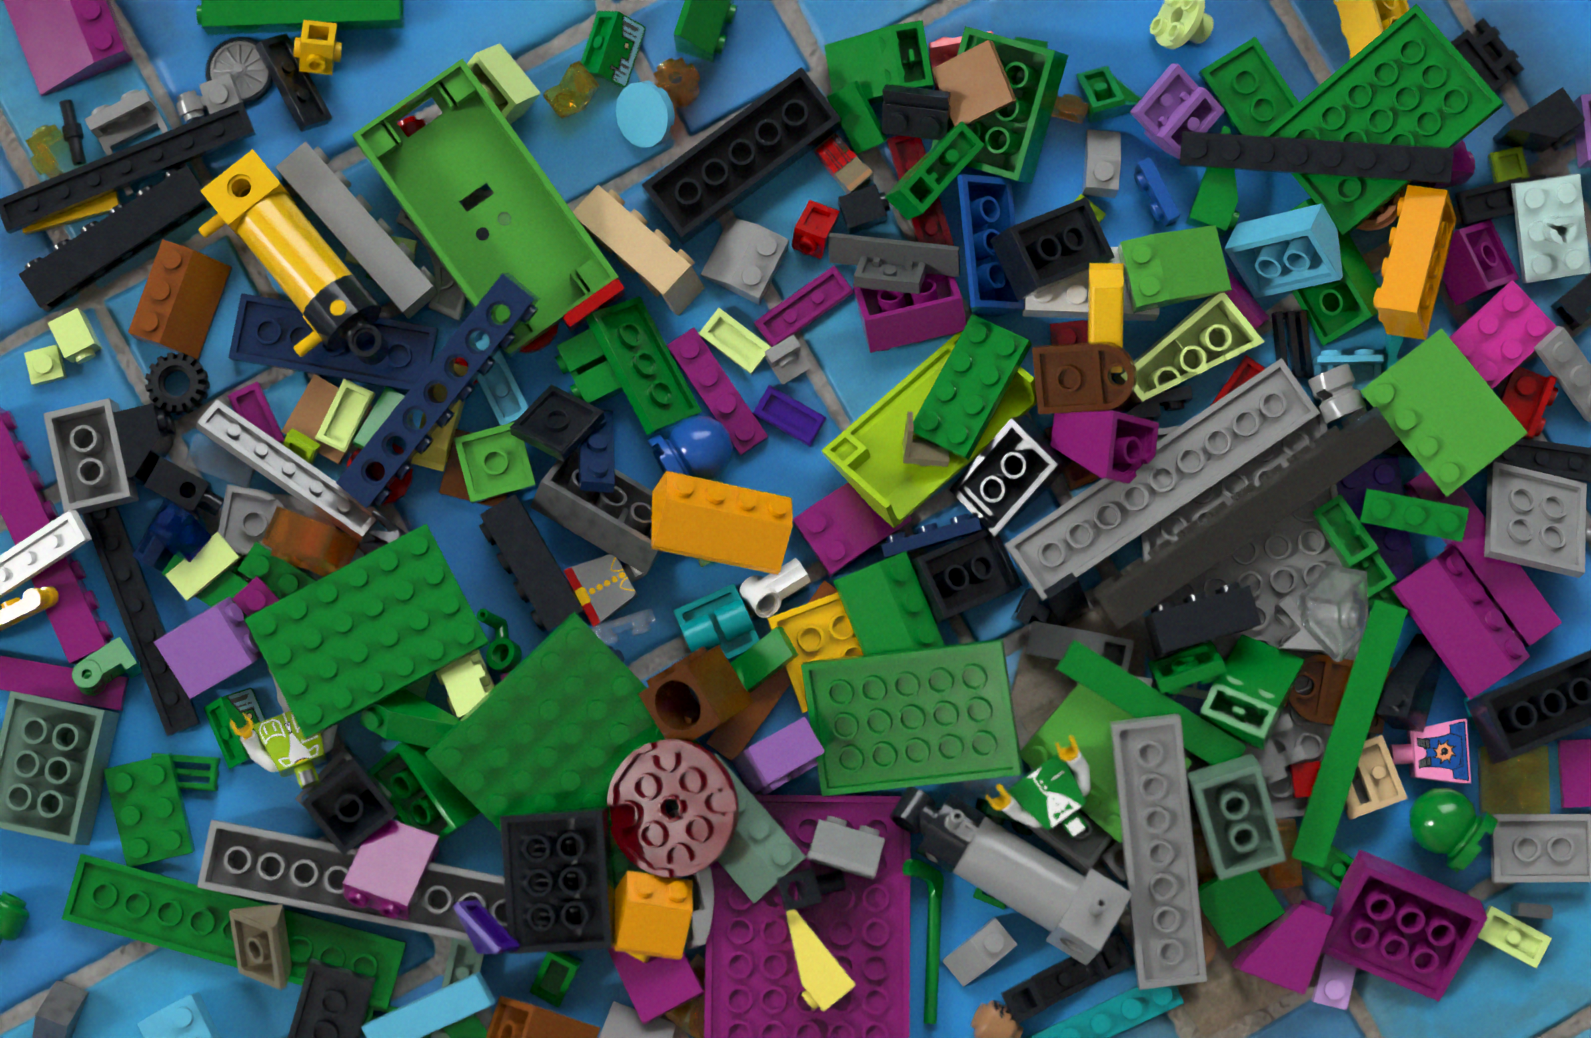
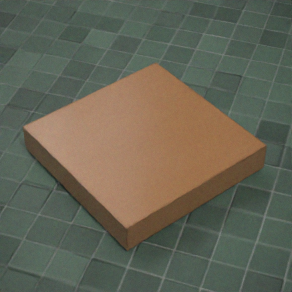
M987 40L932 68L940 91L951 92L949 99L950 117L954 127L961 121L966 126H969L1017 102L995 45L991 40Z
M314 374L281 432L287 435L294 428L321 444L318 451L319 454L341 465L346 453L315 439L339 388ZM372 406L369 407L358 429V432L364 424L365 420L367 419L368 415L370 414L371 410L373 409Z

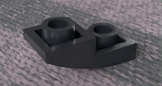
M1191 386L1179 387L1159 393L1139 403L1126 414L1153 421L1158 420L1161 416L1160 406H1164L1165 411L1184 409V404L1189 403L1193 399Z
M1072 572L1044 590L1050 603L1048 605L1059 626L1066 627L1090 611L1085 593Z

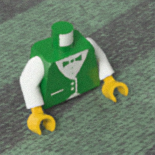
M1069 736L1071 746L1067 748H1062L1059 742H1057L1056 748L1058 753L1011 785L1008 789L1010 795L1001 784H997L996 788L1001 793L1000 796L991 798L988 794L986 795L993 809L1002 810L1013 819L1034 828L1043 826L1046 830H1049L1061 822L1071 837L1084 830L1088 825L1077 809L1087 803L1086 795L1091 790L1090 768L1079 751L1075 737Z

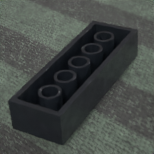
M801 67L643 183V193L682 245H684L822 143L831 134L841 129L842 119Z

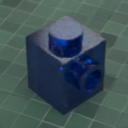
M172 503L159 514L156 521L149 527L151 532L171 553L189 563L212 538L191 513Z

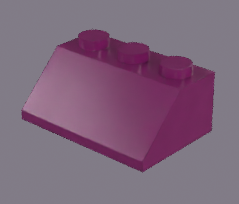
M926 273L919 294L879 289L872 290L854 287V284H852L870 353L886 351L893 347L910 343H920L939 336L953 335L956 332L963 331L966 326L963 300L954 276Z

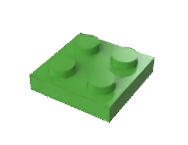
M514 422L454 438L472 504L536 487L526 444L523 440L511 435L510 426Z

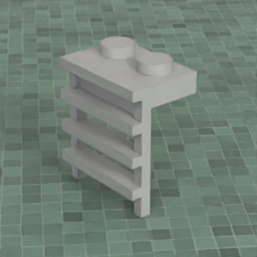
M145 89L129 91L121 97V101L111 106L108 104L99 106L91 112V116L85 118L90 131L99 139L107 156L113 154L112 149L158 126L162 133L169 131L154 99ZM186 163L180 165L179 167H181V168L185 167V166H186ZM131 186L123 188L128 197L134 194Z

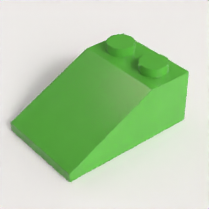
M1216 225L1147 235L1122 241L1118 246L1117 251L1120 263H1123V275L1133 314L1232 290Z

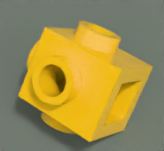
M312 20L303 21L301 38L295 37L294 57L300 58L299 71L327 75L333 74L334 62H341L342 42H336L337 23Z

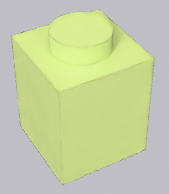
M76 308L48 322L64 358L71 363L77 362V364L87 362L96 356V351L102 349L86 314L80 309Z

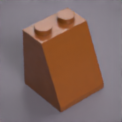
M499 996L486 1038H598L600 1027L531 1004Z

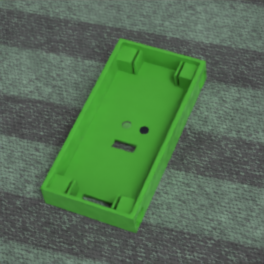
M463 58L352 134L358 147L474 308L502 273H510L540 298L535 304L538 308L536 314L527 324L523 322L519 324L514 331L517 337L504 350L509 358L562 322L563 315L615 278L619 279V276ZM432 98L443 114L407 138L397 122ZM487 183L494 194L467 212L460 201ZM500 305L496 310V318L500 323L506 324L511 316L510 310L505 305Z

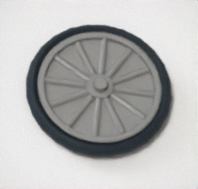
M234 37L221 42L211 52L206 63L207 81L228 73L233 74L243 104L252 103L264 96L271 87L273 79L255 48L259 42L248 37Z

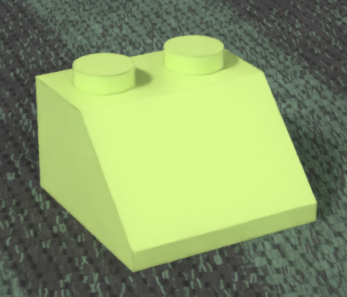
M500 43L475 53L467 63L509 124H512L521 117L541 94Z

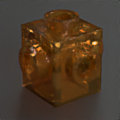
M682 57L677 60L673 58L665 60L657 66V71L653 73L654 85L658 88L662 87L667 92L674 109L677 107L683 108L696 100V96L700 95L697 82L701 81V77L692 63L686 65ZM679 76L682 77L681 82L678 84L670 82Z

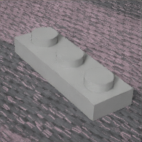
M1557 326L1534 347V350L1552 375L1557 377V382L1584 420L1591 422V364L1566 329Z

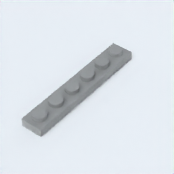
M217 399L197 421L195 429L359 542L364 539L377 522L371 514L374 510L381 515V512L373 507L365 508L336 484V481Z

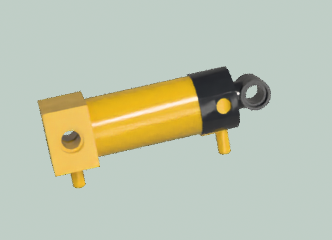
M253 149L200 190L218 212L199 227V232L203 237H210L227 224L243 243L251 249L301 311L302 317L313 329V332L294 346V350L300 357L306 355L323 341L327 348L332 350L349 344L351 351L364 364L376 365L386 358L389 350L388 343L380 331L373 326L379 318L381 306L357 276H354ZM371 338L376 340L371 350L362 351V345L366 340Z

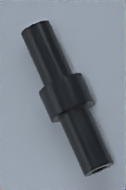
M69 99L63 100L59 104L64 126L61 128L64 141L69 144L73 165H83L86 163L81 141L84 138L82 126L80 123H77L73 101Z

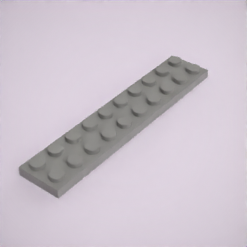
M1281 358L1157 441L1156 456L1149 464H1143L1135 472L1137 476L1130 484L1101 479L1010 540L1004 546L1043 601L1047 598L1044 590L1071 572L1077 578L1301 427L1320 412Z

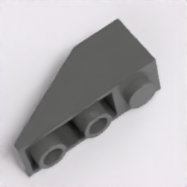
M1032 621L1025 654L1060 662L1071 642L1077 640L1128 672L1134 645L1133 640Z

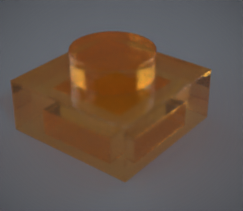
M1063 94V97L1057 96L1051 116L1083 124L1088 103L1082 102V98L1072 94Z

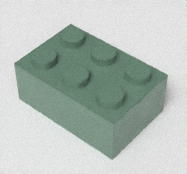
M1253 754L1186 773L1212 867L1220 880L1286 861L1261 766Z

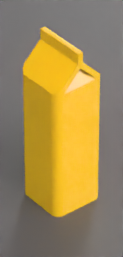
M1089 263L1088 343L1110 342L1123 348V263ZM1115 366L1111 369L1110 373H1121L1123 368Z

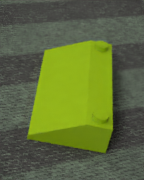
M963 331L957 332L821 450L822 454L867 504L893 528L897 527L978 456L1011 418L1024 415L1037 404L1035 378L1020 366L969 461L949 452L948 467L903 463L902 443L907 412H913L914 421ZM916 435L912 437V439H922Z

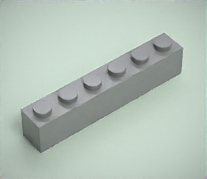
M305 141L275 168L407 319L411 318L438 294L433 286L437 280L425 266L418 269L411 260L415 258V255L403 242L397 245L390 238L394 232L382 218L375 221L369 214L373 208L361 194L354 197L348 190L352 185L340 170L333 173L327 166L330 159L318 146L312 149Z

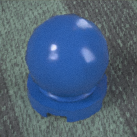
M696 415L684 419L673 428L669 440L663 439L660 434L647 440L650 447L655 448L657 446L658 448L652 453L663 473L670 471L710 480L720 475L727 468L732 458L733 443L728 430L721 422L709 416Z

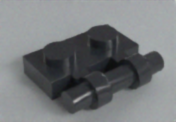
M1482 18L1474 25V28L1481 35L1480 37L1475 39L1467 29L1450 43L1495 92L1509 81L1502 73L1503 69L1507 68L1513 77H1516L1524 70V67L1517 60L1519 56L1514 49L1509 50L1501 40L1499 30L1495 26L1491 27L1485 18ZM1489 45L1499 59L1496 62L1483 49L1484 46Z

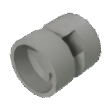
M1349 364L1335 367L1308 380L1314 397L1322 400L1319 409L1326 424L1340 420L1367 407L1360 390L1353 389L1352 385L1356 380Z

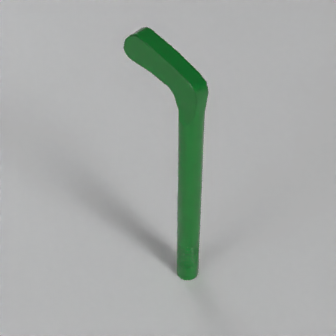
M908 859L903 864V874L924 880L928 887L923 1023L937 1024L944 877L939 870L917 859Z

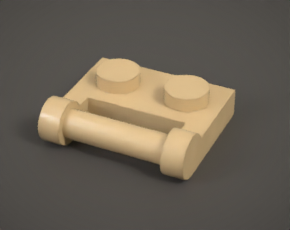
M1383 735L1365 741L1357 770L1370 801L1360 804L1353 783H1351L1345 802L1348 808L1345 812L1349 820L1408 799Z

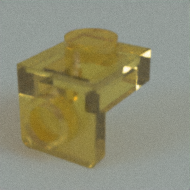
M577 61L570 64L560 83L547 89L543 97L558 116L564 119L584 110L600 85L584 65Z
M55 124L51 126L43 125L32 132V137L25 140L34 154L30 158L34 168L39 175L45 173L50 179L64 173L48 147L63 138L62 131Z

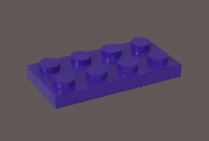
M1398 456L1333 464L1338 495L1341 494L1359 521L1367 488L1404 495ZM1361 522L1379 548V555L1397 579L1396 584L1415 570L1409 531ZM1352 581L1354 597L1362 596Z

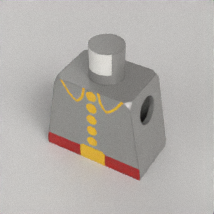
M611 554L563 570L595 629L638 597L632 583L646 576L628 564L621 565L619 559Z

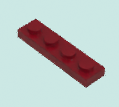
M898 135L887 139V145L899 181L926 152L921 138ZM938 196L923 214L910 219L916 240L922 243L954 246Z

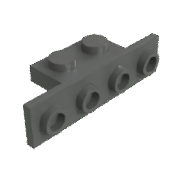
M829 233L828 235L830 263L857 266L854 274V287L919 294L926 273L955 277L960 275L959 246Z

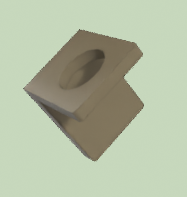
M908 411L902 443L903 463L948 467L949 451L926 440L912 439L913 412Z

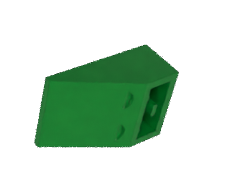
M923 20L890 25L824 45L832 92L857 80L869 104L884 102V95L882 94L886 84L933 90L934 84Z
M1242 634L1224 664L1227 672L1219 674V678L1214 681L1200 711L1201 718L1231 737L1265 750L1305 659Z

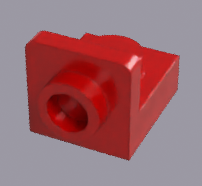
M809 200L794 228L792 248L805 255L821 259L825 253L828 235L832 233L839 220L840 211Z

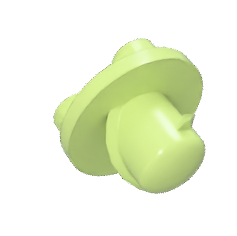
M1164 0L1165 2L1158 16L1154 18L1150 25V33L1155 35L1160 45L1167 49H1176L1188 40L1195 44L1206 41L1212 33L1214 22L1213 18L1204 12L1205 0Z

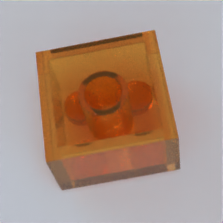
M277 506L261 544L272 548L270 555L325 577L351 563L360 541L336 528Z

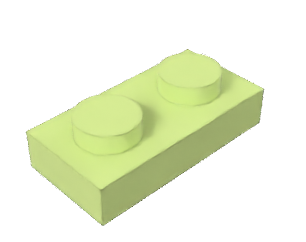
M1488 906L1485 911L1488 920L1477 938L1523 963L1537 968L1552 938L1497 908Z

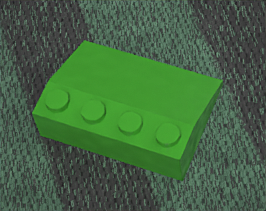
M1442 328L1360 391L1446 497L1528 433Z
M1078 684L1029 738L1020 750L1021 759L1035 769L1058 753L1056 748L1057 742H1059L1062 748H1067L1071 746L1069 736H1074L1079 751L1090 768L1091 790L1086 795L1087 803L1080 807V809L1119 843H1122L1110 722L1136 718L1081 684ZM1184 755L1185 767L1187 770L1189 766L1192 764V761Z

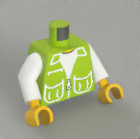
M291 711L254 725L250 717L242 713L247 720L243 728H236L234 722L230 721L233 731L241 736L240 740L250 758L268 772L278 771L281 777H287L295 773L301 789L312 787L320 782L314 766L327 761L326 753L333 748L337 725L307 740Z

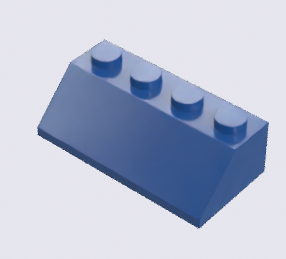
M965 174L958 175L972 313L976 316L999 317L1025 309L1024 299L1017 300L990 242V239L1007 228L1016 225L1011 179Z

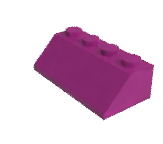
M1453 546L1448 547L1424 562L1392 587V590L1408 610L1469 699L1476 697L1514 671L1530 657L1521 640L1513 633L1502 613L1494 606L1485 593L1483 586L1477 582L1466 566L1464 559L1456 552Z

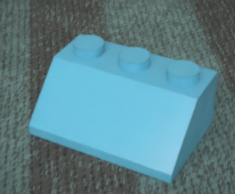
M1322 203L1237 223L1224 248L1254 298L1338 281L1343 276L1338 230Z
M199 992L190 994L137 1023L144 1038H221Z

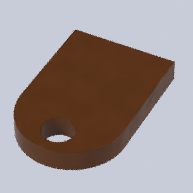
M1089 342L1041 345L1032 348L1038 414L1111 410L1124 403L1135 389L1137 382L1135 363L1128 352L1114 343ZM1119 366L1126 371L1127 381L1124 384H1117L1112 380L1110 372L1113 367Z
M1314 655L1305 658L1298 677L1305 676L1309 678L1312 682V691L1308 695L1303 696L1298 694L1293 686L1287 699L1292 710L1307 721L1333 726L1354 660L1328 655ZM1389 667L1385 682L1393 671V667ZM1384 685L1368 731L1369 733L1383 734L1385 721L1376 713Z

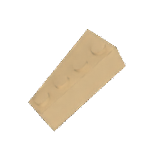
M597 185L574 209V215L595 241L608 253H616V259L632 275L637 272L639 279L656 297L662 294L669 305V309L679 316L705 288L692 267L695 262L682 249L676 253L669 246L671 241L660 230L656 229L652 232L646 227L648 221L637 210L633 209L629 212L624 208L625 201L614 190L610 189L606 192Z

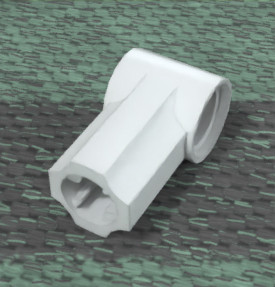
M794 558L781 567L778 575L770 573L764 578L759 575L747 578L740 586L739 594L758 617L768 618L779 610L782 599L811 581L802 564Z

